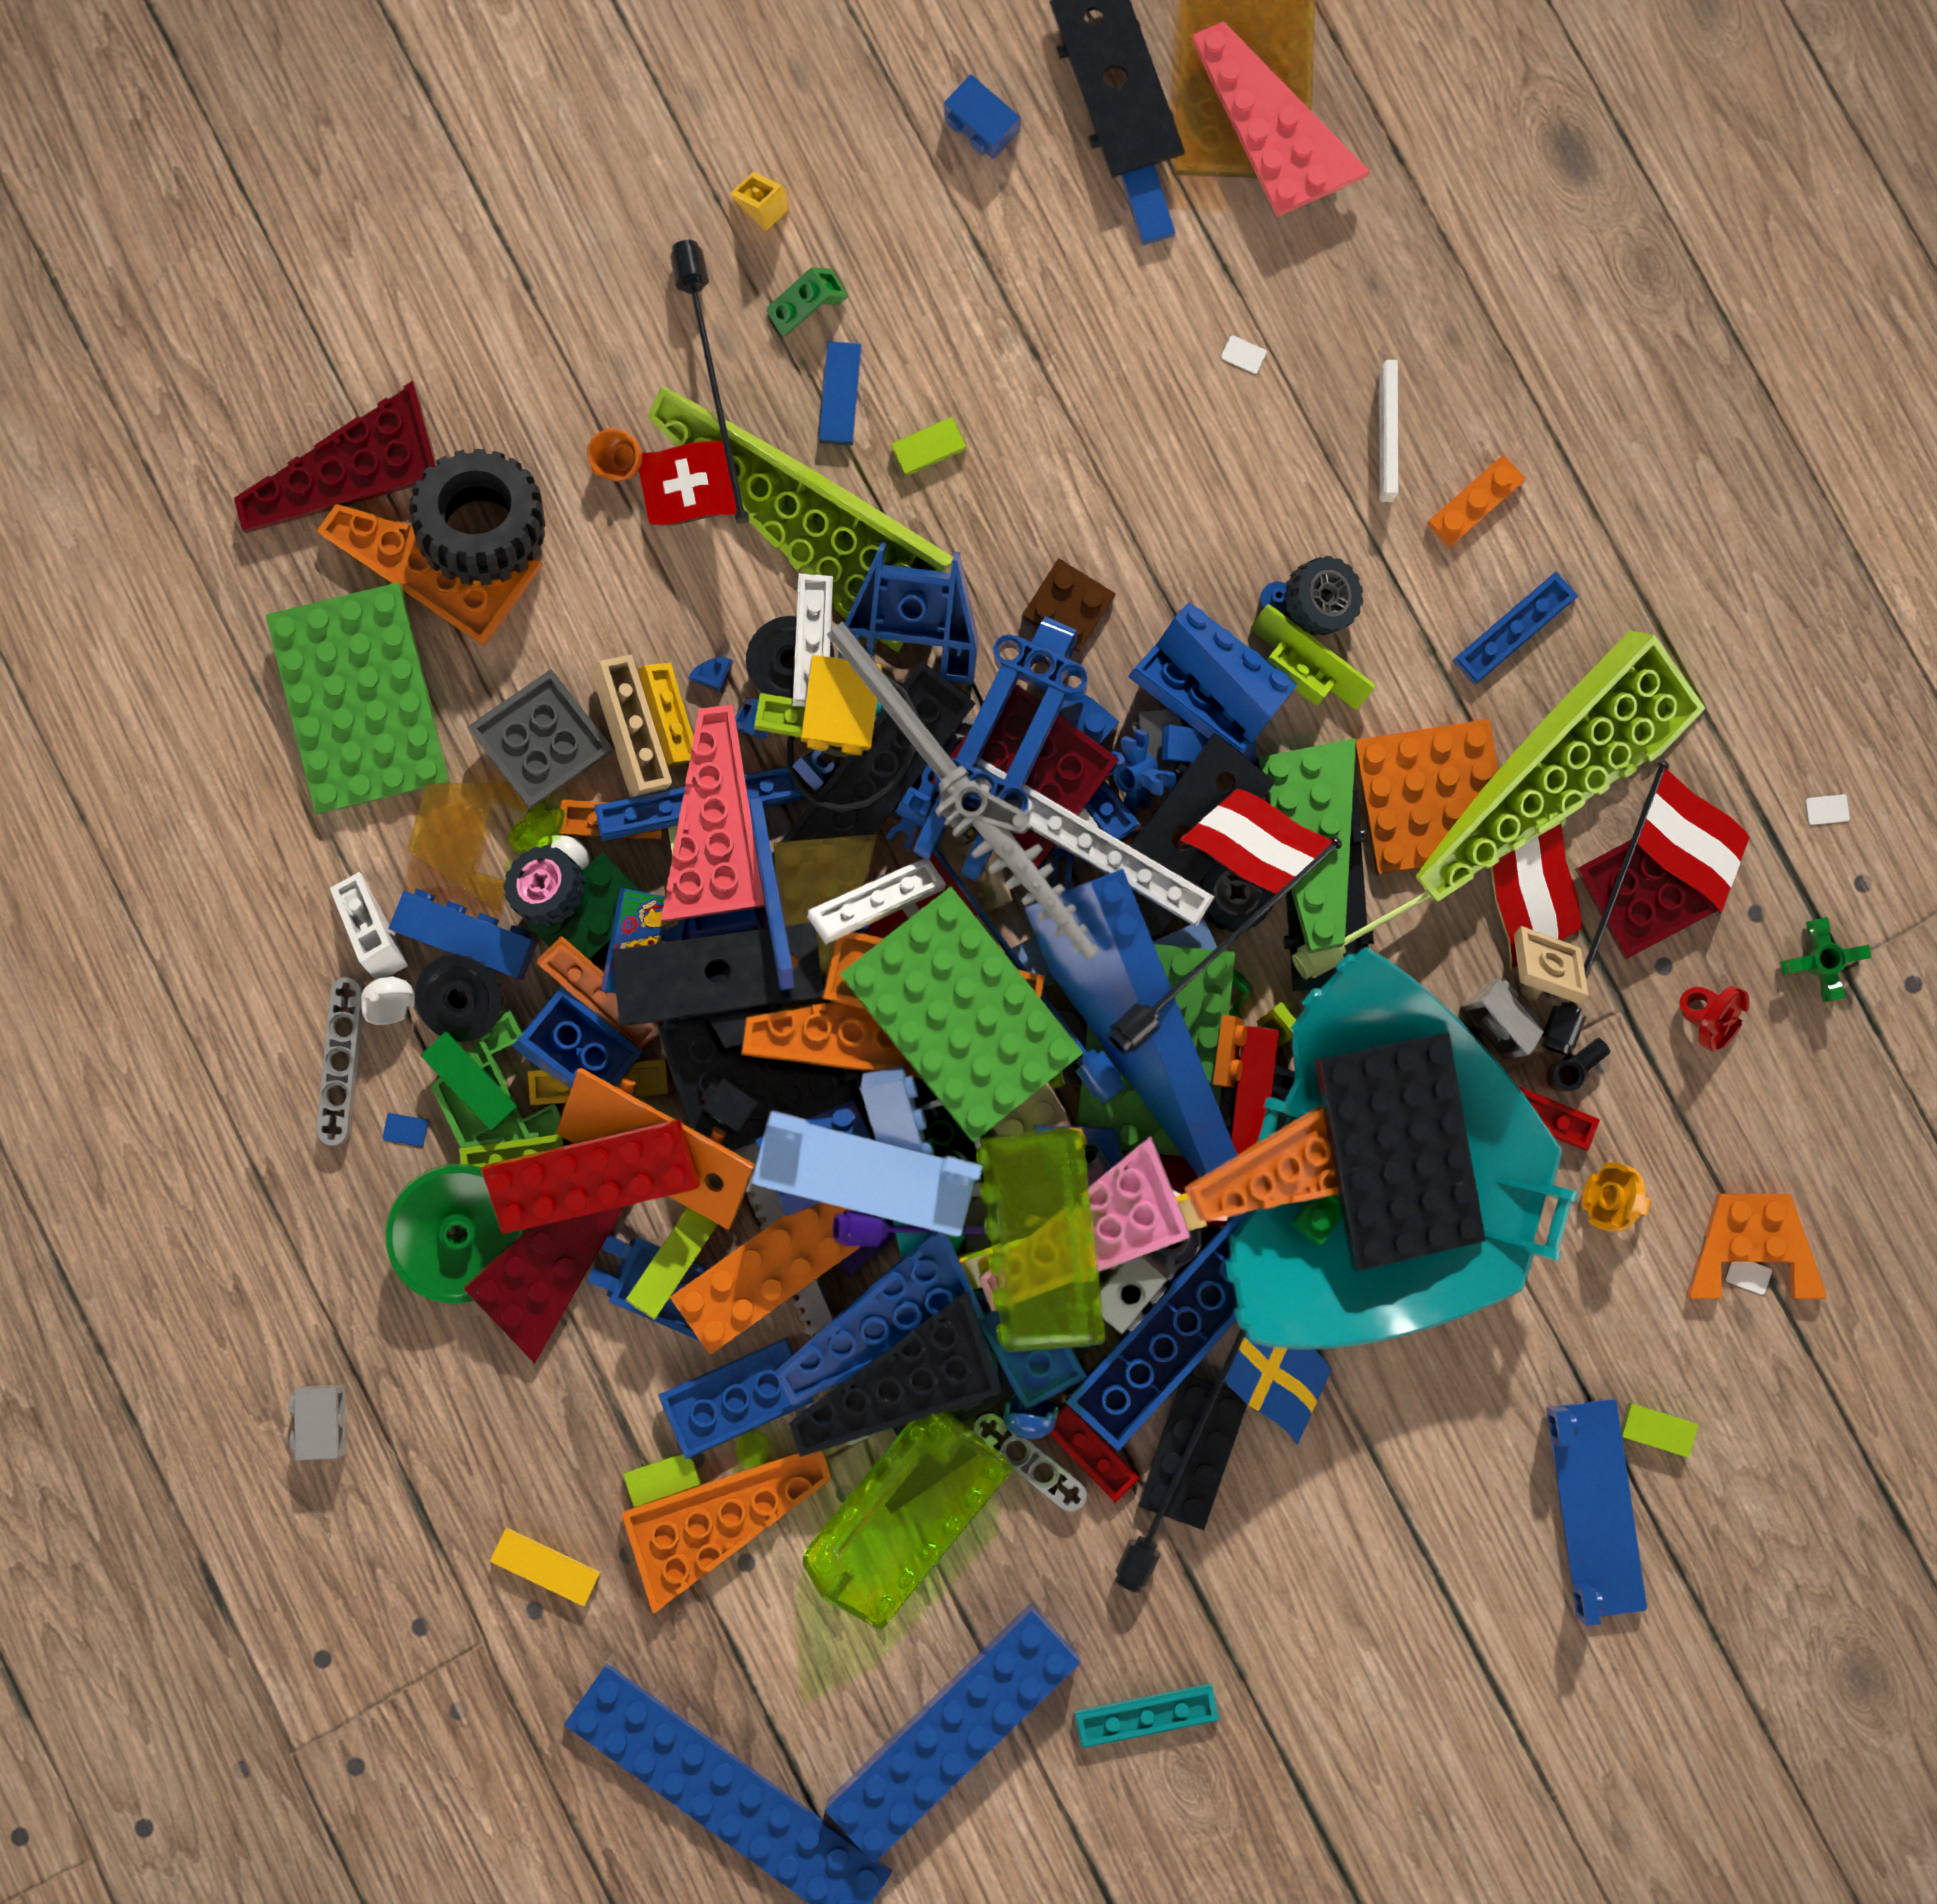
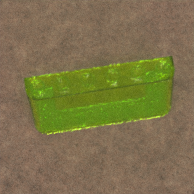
M1056 1127L980 1138L981 1147L977 1148L978 1165H982L985 1183L981 1184V1197L983 1203L987 1204L989 1218L985 1219V1232L988 1240L992 1242L993 1254H989V1268L991 1274L995 1275L997 1289L993 1290V1303L995 1309L1000 1313L1001 1324L997 1325V1338L1000 1346H1003L1004 1350L1008 1352L1103 1344L1105 1331L1085 1152L1080 1133L1076 1130Z
M948 1411L909 1422L806 1548L803 1555V1567L822 1599L882 1631L911 1594L917 1590L920 1583L934 1566L940 1562L952 1544L962 1535L979 1511L984 1508L993 1494L1007 1480L1015 1467L1008 1458Z

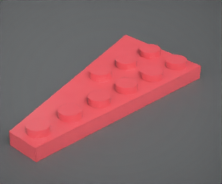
M1224 21L1193 34V45L1276 217L1368 177L1370 171Z
M733 704L698 710L661 923L765 907Z

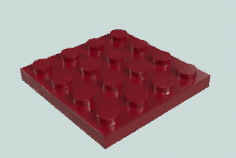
M1018 684L1015 685L981 756L982 760L1006 774L1041 704V701ZM1058 715L1025 785L1079 816L1118 764L1119 759ZM968 733L951 754L950 758H957ZM933 778L930 783L935 784V779ZM963 803L964 810L968 812L977 811V809ZM1031 829L1021 835L1011 833L1024 851L1037 844L1040 845L1042 851L1032 860L1037 869L1040 868L1056 846V844Z

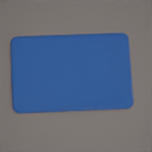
M388 1113L383 1140L422 1147L424 1145L428 1120Z

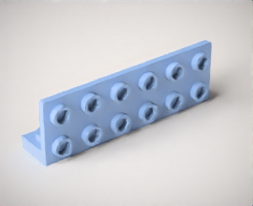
M771 1111L752 1180L754 1185L957 1237L962 1234L974 1181L979 1180L982 1165L951 1157L944 1159L815 1126L806 1123L807 1120Z

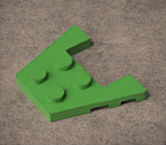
M508 1011L486 1035L478 1039V1042L467 1053L516 1103L494 1057L496 1053L511 1047L522 1033L513 1011ZM441 1077L431 1085L460 1148L558 1135L556 1132L562 1112L556 1103L526 1118L523 1117L518 1107L494 1131H491Z

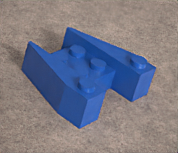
M881 543L846 619V627L874 662L877 639L943 647L940 675L950 682L973 684L976 673L979 638L960 552H954L951 573L884 565L886 543ZM838 651V658L845 659Z

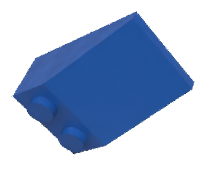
M560 987L553 993L512 1044L514 1049L538 1068L572 1088L577 1070L580 1068L616 1087L643 1052L563 987Z

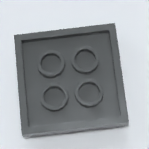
M552 669L467 726L470 734L529 810L613 753V747Z

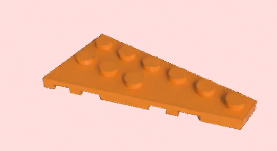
M1323 1104L1185 1187L1199 1220L1208 1221L1242 1214L1246 1211L1266 1209L1285 1203H1296L1338 1194Z

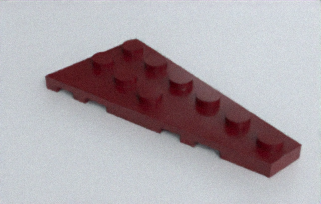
M624 1206L528 1228L463 1286L468 1295L534 1364Z

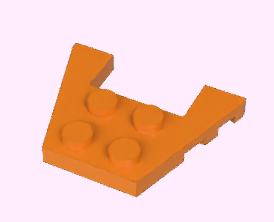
M1717 1194L1705 1231V1242L1694 1267L1696 1271L1692 1284L1688 1286L1687 1298H1722V1262H1790L1791 1298L1826 1299V1291L1791 1194Z

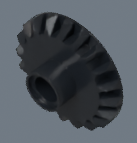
M783 616L768 621L756 631L749 642L746 652V668L753 685L761 693L793 699L794 668H785L782 662L788 656H795L796 616ZM830 640V657L835 658L833 645Z
M459 953L444 955L429 963L419 975L415 987L416 1007L423 1022L438 1036H441L446 1031L457 1042H469L486 1035L497 1024V1020L503 1012L501 1006L504 997L501 996L500 992L501 984L497 983L494 978V972L489 971L484 966V962H478L472 959V956H462ZM457 989L466 994L467 1002L459 998Z

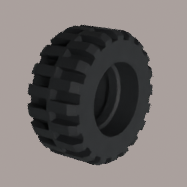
M474 449L473 453H465L464 450L454 452L455 456L447 458L445 455L436 460V467L432 468L429 466L422 472L423 481L418 480L415 482L412 489L413 496L409 500L410 520L418 549L421 555L426 557L428 564L435 571L441 569L444 577L450 580H455L458 577L461 584L473 585V581H481V585H492L491 580L500 578L501 582L511 579L510 573L514 571L521 573L528 567L526 560L533 561L539 553L538 546L543 544L545 537L544 527L546 526L539 487L535 485L534 477L526 469L522 470L521 463L514 458H509L507 461L505 460V454L497 451L487 454L485 449ZM473 501L495 502L509 511L507 518L501 525L482 534L462 533L447 524L448 519L456 509Z

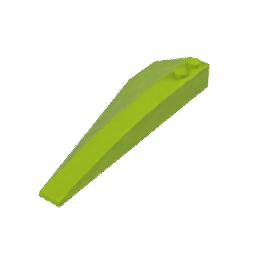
M664 386L660 387L647 417L675 446L692 442L722 441L716 414ZM725 420L744 511L748 512L749 522L775 548H779L790 559L788 562L797 571L800 570L803 574L833 576L832 603L835 606L834 609L843 618L847 619L881 543H886L884 565L951 573L953 559L951 555L806 465ZM878 639L898 653L906 644V642Z
M1629 630L1544 718L1485 785L1416 875L1417 880L1434 901L1442 900L1472 880L1474 874L1484 867L1489 869L1498 863V858L1510 850L1516 851L1527 844L1526 840L1534 834H1542L1583 807L1585 801L1595 794H1603L1610 789L1609 785L1621 777H1629L1637 771L1636 767L1646 761L1651 762L1659 757L1706 709L1655 635Z

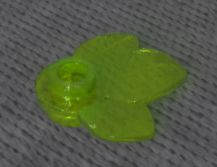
M545 800L533 809L528 810L524 821L515 824L509 832L508 844L511 845L512 850L520 855L536 846L543 847V845H549L551 847L553 843L551 836L555 835L563 825L565 818L564 810L554 809L547 811Z

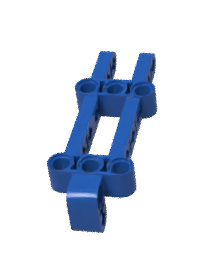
M1046 616L1042 620L1032 642L1011 634L1003 635L996 640L993 653L995 665L999 671L957 758H950L957 767L963 766L968 772L967 777L970 781L974 780L978 785L984 784L990 787V794L1005 802L1013 798L1021 801L1023 806L1020 810L1025 812L1027 816L1029 802L1023 787L1065 700L1072 702L1083 698L1088 686V676L1084 667L1070 660L1077 644V630ZM1006 648H1013L1019 654L1013 660H1005L1000 656V653ZM1037 662H1045L1049 665L1050 669L1045 674H1036L1032 671L1031 667ZM1068 676H1076L1082 683L1077 688L1071 689L1064 686L1062 682ZM1019 679L1046 691L1003 781L977 769L976 766ZM934 773L935 784L940 791L938 784L941 780ZM941 793L927 818L913 850L914 854L927 860H931L948 827L944 824L947 819L943 815L939 817L935 812L940 804ZM970 795L965 798L963 803L978 810L981 807L982 799ZM978 833L961 871L962 876L978 882L993 852L992 849L976 859L971 853L984 840L980 833Z

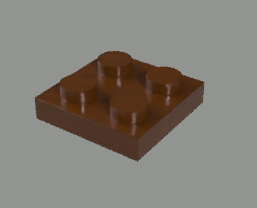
M1058 558L1026 607L1022 617L1039 627L1046 616L1077 630V644L1074 650L1080 652L1115 598L1116 593Z

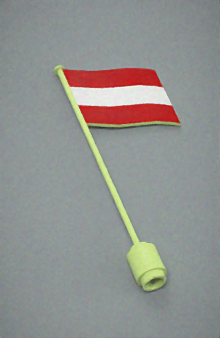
M1566 818L1542 834H1534L1526 840L1527 844L1516 851L1510 850L1498 858L1499 862L1491 867L1494 897L1508 940L1510 969L1518 966L1514 934L1520 926L1561 941L1581 930L1579 900L1565 856L1562 827L1566 824ZM1425 892L1345 937V943L1342 947L1308 954L1307 946L1304 944L1297 949V953L1292 955L1296 969L1304 979H1308L1311 976L1316 978L1324 974L1344 959L1343 954L1346 953L1345 945L1429 899L1431 896L1428 892Z

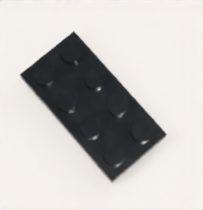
M1188 1374L1178 1385L1137 1504L1138 1507L1157 1513L1214 1388V1383ZM1221 1387L1163 1516L1205 1530L1248 1405L1233 1390Z

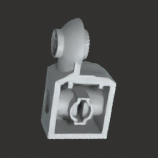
M1200 1229L1190 1230V1238L1182 1240L1175 1248L1163 1247L1116 1265L1086 1303L1121 1334L1126 1328L1129 1331H1133L1144 1317L1140 1311L1149 1301L1154 1305L1167 1288L1163 1285L1166 1280L1171 1281L1181 1266L1188 1264L1196 1257L1201 1248L1202 1236ZM1134 1284L1137 1288L1136 1297L1128 1302L1121 1300L1120 1292L1125 1285Z

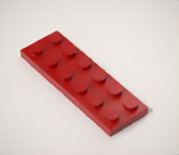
M680 1119L491 1163L481 1168L502 1234L697 1190L700 1186Z

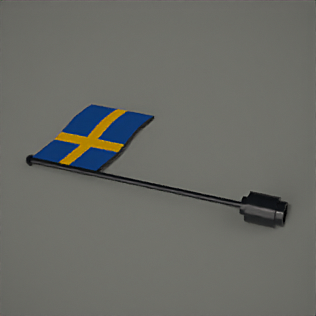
M1240 1328L1146 1538L1138 1536L1137 1540L1129 1539L1115 1570L1117 1573L1115 1578L1117 1584L1135 1593H1140L1142 1587L1148 1585L1161 1556L1156 1550L1157 1544L1152 1541L1224 1382L1246 1404L1280 1425L1298 1445L1332 1371L1328 1363L1314 1349L1274 1348L1250 1343L1246 1330Z

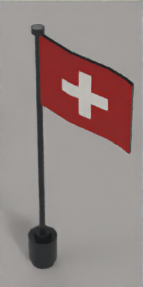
M682 240L673 245L670 260L676 287L681 291L692 294L722 441L692 442L658 452H642V465L639 468V475L649 524L655 526H676L708 517L735 516L736 523L743 524L749 521V515L743 508L698 292L702 291L709 283L704 253L696 241Z

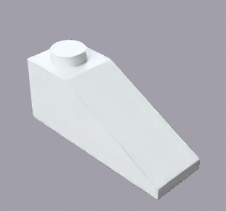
M358 872L331 887L330 891L358 960L374 979L391 976L407 967L408 964L393 931L388 929L389 923L363 875Z

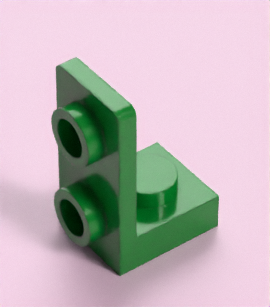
M811 267L766 308V312L779 333L787 336L822 304L840 305L849 296L832 269Z

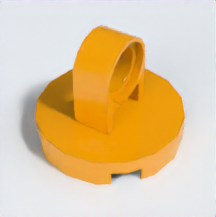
M1606 1162L1602 1165L1604 1166L1603 1169L1597 1174L1591 1173L1583 1188L1582 1207L1588 1211L1591 1219H1588L1591 1225L1607 1232H1621L1631 1227L1640 1215L1648 1216L1652 1199L1646 1197L1643 1178L1636 1169L1620 1162Z

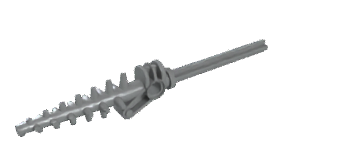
M843 622L834 625L831 631L826 634L827 637L941 780L938 784L941 800L935 810L936 814L939 817L943 815L947 819L944 824L946 826L951 825L954 828L952 834L955 837H958L974 826L984 840L971 853L976 859L993 849L999 858L988 868L990 873L994 874L1008 866L1014 873L1005 884L1008 890L1022 883L1029 891L1022 899L1025 906L1037 900L1044 909L1038 915L1039 918L1044 921L1051 917L1059 926L1055 931L1059 937L1065 934L1074 944L1072 948L1076 953L1080 951L1087 960L1096 955L1099 949L1095 944L1092 945L1084 934L1087 928L1084 924L1079 926L1071 916L1076 908L1072 904L1065 907L1058 898L1065 890L1064 887L1059 884L1051 888L1045 880L1054 870L1052 866L1048 864L1038 870L1033 864L1032 860L1042 851L1040 845L1037 844L1024 851L1011 834L1021 835L1029 830L1030 820L1027 814L982 790L974 780L970 781L967 777L968 772L963 766L957 767L846 625ZM970 795H977L982 799L981 807L975 812H968L963 809V802Z

